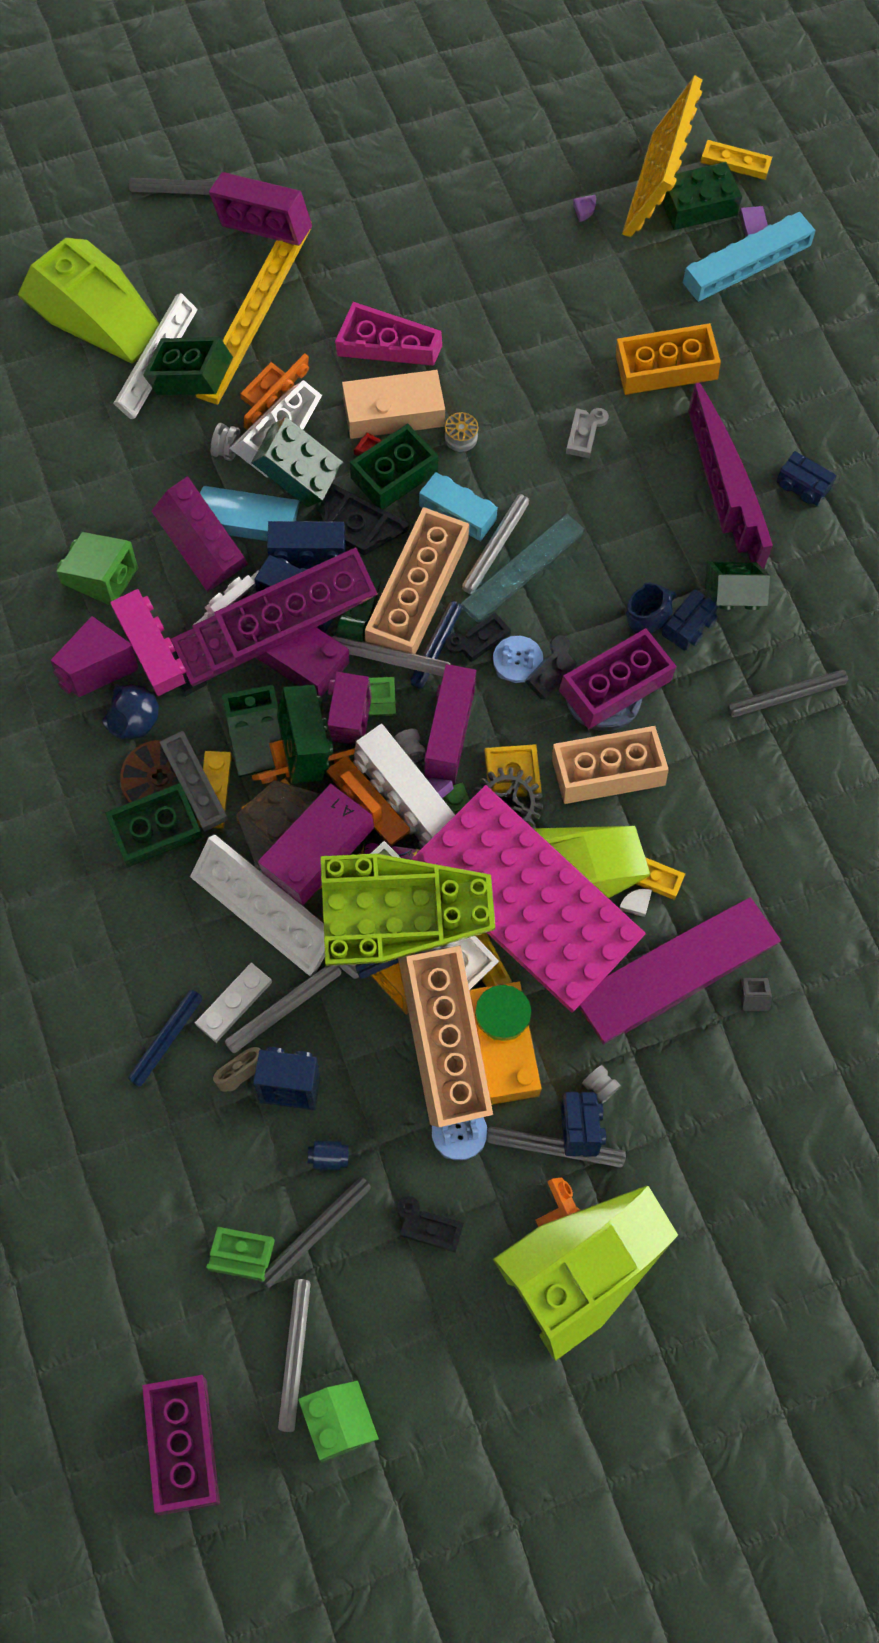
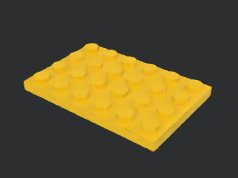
M695 75L652 133L622 235L631 237L635 231L639 232L645 222V218L649 219L652 216L656 204L660 205L666 192H670L676 183L677 178L674 175L681 166L682 160L679 158L687 146V143L684 141L691 131L692 125H690V121L694 118L697 111L695 104L702 94L700 90L702 79Z

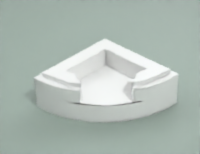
M638 889L629 893L621 902L619 909L645 917L652 890Z

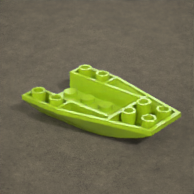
M63 239L31 264L18 293L21 300L50 324L131 364L141 357L160 324L121 268L88 240Z
M635 826L533 828L608 899L651 875Z
M382 854L321 856L325 966L384 963L495 930L490 874Z
M644 1186L543 1224L493 1260L507 1284L514 1286L542 1330V1333L539 1334L541 1340L552 1358L556 1361L606 1323L678 1234L649 1186Z

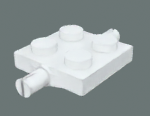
M259 571L251 577L249 575L246 576L243 580L240 577L236 578L223 592L224 596L218 593L208 602L209 604L205 607L207 612L193 625L214 616V612L237 602L249 590L252 591L256 586L255 577Z

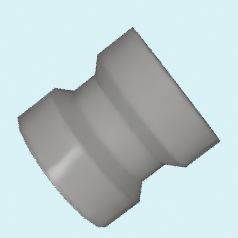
M404 730L394 737L413 763L425 757L426 751L424 746L420 745L418 730Z
M603 1065L596 1068L582 1082V1085L587 1090H593L597 1094V1101L600 1104L606 1102L621 1087L616 1079H611L608 1076V1071Z

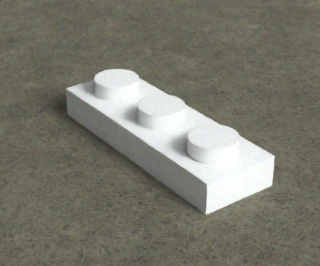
M250 963L195 1022L196 1026L217 1043L270 986L272 980L253 963Z

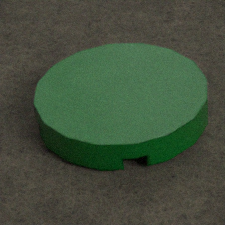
M493 986L483 992L477 1001L475 1011L477 1025L492 1039L501 1041L515 1039L524 1032L530 1023V1002L524 993L514 986Z

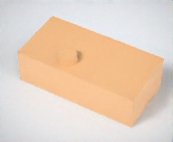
M438 370L342 382L343 401L350 439L362 438L366 432L373 436L392 434L406 424H409L414 430L445 427V405Z
M655 726L553 744L552 762L564 804L666 786L669 769Z

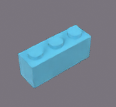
M437 472L434 473L419 493L420 507L469 523V535L480 542L497 520L498 507L490 500L480 498L469 488H463L454 483L448 476H442Z

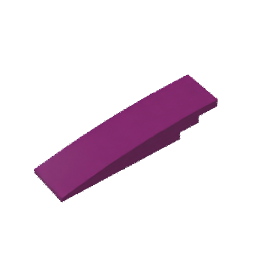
M695 383L688 414L722 533L732 532L738 553L748 551L750 561L757 562L764 569L773 544L760 505L739 454L721 418L702 385Z
M353 548L214 612V616L192 625L193 629L171 638V641L185 667L190 684L196 686L300 636L378 595L357 548Z
M750 897L605 977L578 1007L604 1045L622 1033L626 1034L642 1023L651 1021L779 944L781 939Z

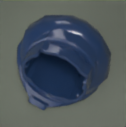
M651 582L644 583L629 599L626 611L628 626L636 634L645 628L651 634L663 627L670 615L673 614L672 601L677 596L676 592Z
M134 684L122 687L117 685L113 690L111 706L102 720L104 727L119 739L141 738L147 735L156 723L159 705L155 695L146 687Z

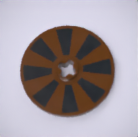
M162 740L149 741L138 746L125 759L121 769L120 783L123 794L129 803L180 783L160 745ZM161 772L167 779H163L162 783L158 784L157 780L153 779V777H158V773Z

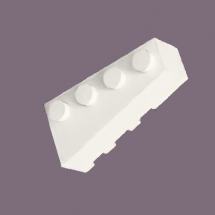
M304 380L287 390L229 449L268 478L266 474L251 464L271 425L284 417H288L301 429H304L322 395Z

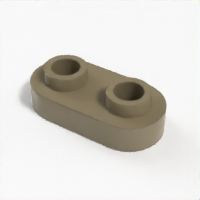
M258 1047L249 1048L219 1068L213 1076V1081L218 1089L223 1092L233 1091L241 1083L255 1075L258 1054L261 1049Z

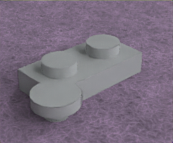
M596 408L589 414L586 410L576 409L566 454L590 458L596 428L602 427L608 422L609 415L606 410Z

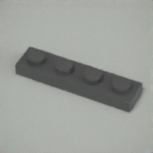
M184 731L160 741V745L181 783L204 832L228 821L227 815Z

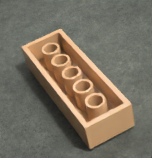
M424 507L422 508L365 628L366 643L416 654L469 539V523Z
M451 946L398 958L430 1125L443 1127L493 1115L461 946Z

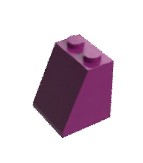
M93 616L50 660L54 668L53 673L59 680L58 685L66 693L70 694L72 692L78 697L125 677L139 668L132 644Z

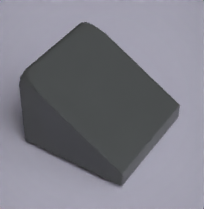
M741 978L743 1011L770 1010L772 993L768 978Z

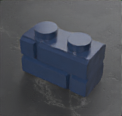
M794 451L781 468L776 482L784 490L793 491L798 494L804 502L819 506L832 488L837 475Z
M696 589L693 590L664 624L663 637L674 642L676 646L684 651L691 644L696 646L704 635L701 632L705 627L710 629L718 618L716 615L718 605L709 598H705V595Z
M565 1092L560 1104L565 1155L596 1157L599 1155L601 1145L605 1146L606 1130L605 1128H600V1121L603 1120V1105L597 1103V1094L595 1092H582L581 1094L578 1092Z

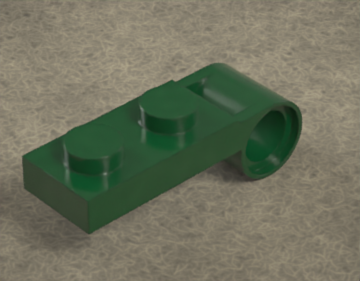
M370 577L378 593L381 581L378 578ZM377 595L341 615L337 628V638L358 642L364 641L365 628L372 616Z

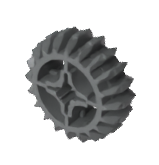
M510 767L507 775H504L502 768H498V777L490 771L488 773L490 782L484 778L480 779L481 785L483 787L487 785L490 789L500 783H512L506 793L495 792V794L505 800L513 792L511 804L514 805V808L511 809L517 814L525 815L523 820L532 828L535 826L530 818L540 819L541 815L535 812L534 809L541 810L543 804L535 803V800H539L543 796L540 793L533 794V791L537 790L539 785L534 784L531 787L528 785L532 780L531 776H528L524 781L521 779L523 771L519 770L517 776H513V768ZM475 787L474 792L478 793L482 788ZM519 787L528 798V808L517 799L516 794Z

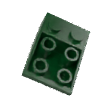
M268 685L223 694L222 698L239 777L275 769L269 743L282 740L277 719L278 704L274 686Z

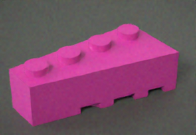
M353 302L335 340L337 355L340 357L434 366L442 348V334L440 330Z
M139 589L111 601L110 603L129 642L132 644L134 652L142 664L157 696L185 684L186 682L182 675L186 673L185 667L180 658L174 659L172 652H175V648L170 638H163L161 632L165 629L159 617L153 618L150 613L154 608L148 596L142 597Z

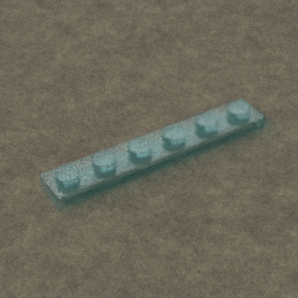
M568 514L564 515L461 603L462 609L479 624L584 534V528Z

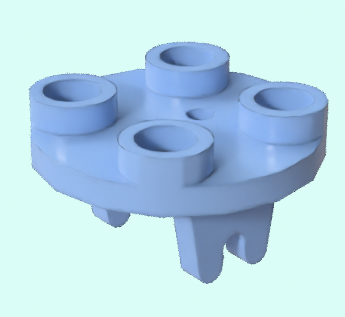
M510 636L503 639L496 646L493 653V666L497 676L514 683L525 682L528 676L543 661V652L539 645L532 639L524 636Z
M484 1117L443 1127L432 1125L434 1145L441 1155L447 1159L467 1160L476 1156L484 1148L487 1139V1125ZM459 1124V1125L461 1126V1128H460V1129H457V1128H456V1125ZM458 1136H463V1139L459 1140Z

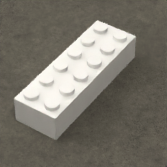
M382 723L356 741L355 760L353 761L355 766L362 774L366 773L371 779L370 783L379 793L383 794L390 806L410 827L409 834L412 835L414 833L420 841L418 844L422 849L455 814Z

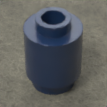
M314 1141V1146H308L307 1164H313V1170H340V1168H347L348 1145L341 1144V1141Z

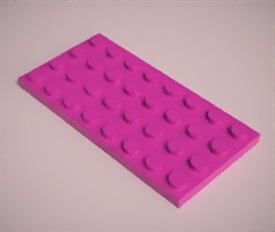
M487 785L411 859L490 874L495 930L486 933L571 1013L577 1009L646 934Z

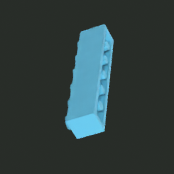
M801 212L788 215L781 221L773 225L770 224L755 234H749L737 243H731L726 248L716 253L713 252L698 262H692L685 269L683 284L699 302L810 247L816 230Z

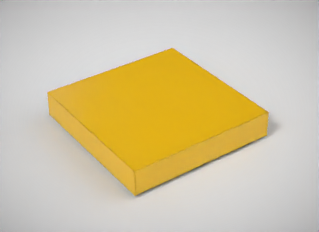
M536 744L484 749L488 782H490L488 778L490 771L498 777V768H502L504 775H507V771L511 767L513 768V776H517L519 770H522V780L525 781L528 776L532 777V780L528 783L530 787L534 784L539 785V788L533 791V794L542 793ZM500 783L492 787L491 790L494 793H506L512 783ZM519 787L516 796L527 797L525 792ZM511 792L509 797L506 798H511L513 792Z

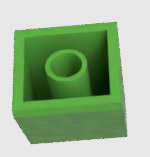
M82 532L79 538L72 542L66 558L59 562L57 574L61 584L112 606L110 602L120 598L137 571L138 565L131 542Z
M358 1381L327 1387L298 1399L318 1458L322 1463L379 1440Z

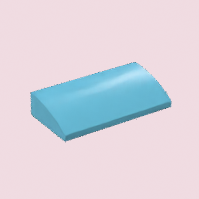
M203 486L200 492L230 536L263 541L268 540V521H296L300 501L295 499Z

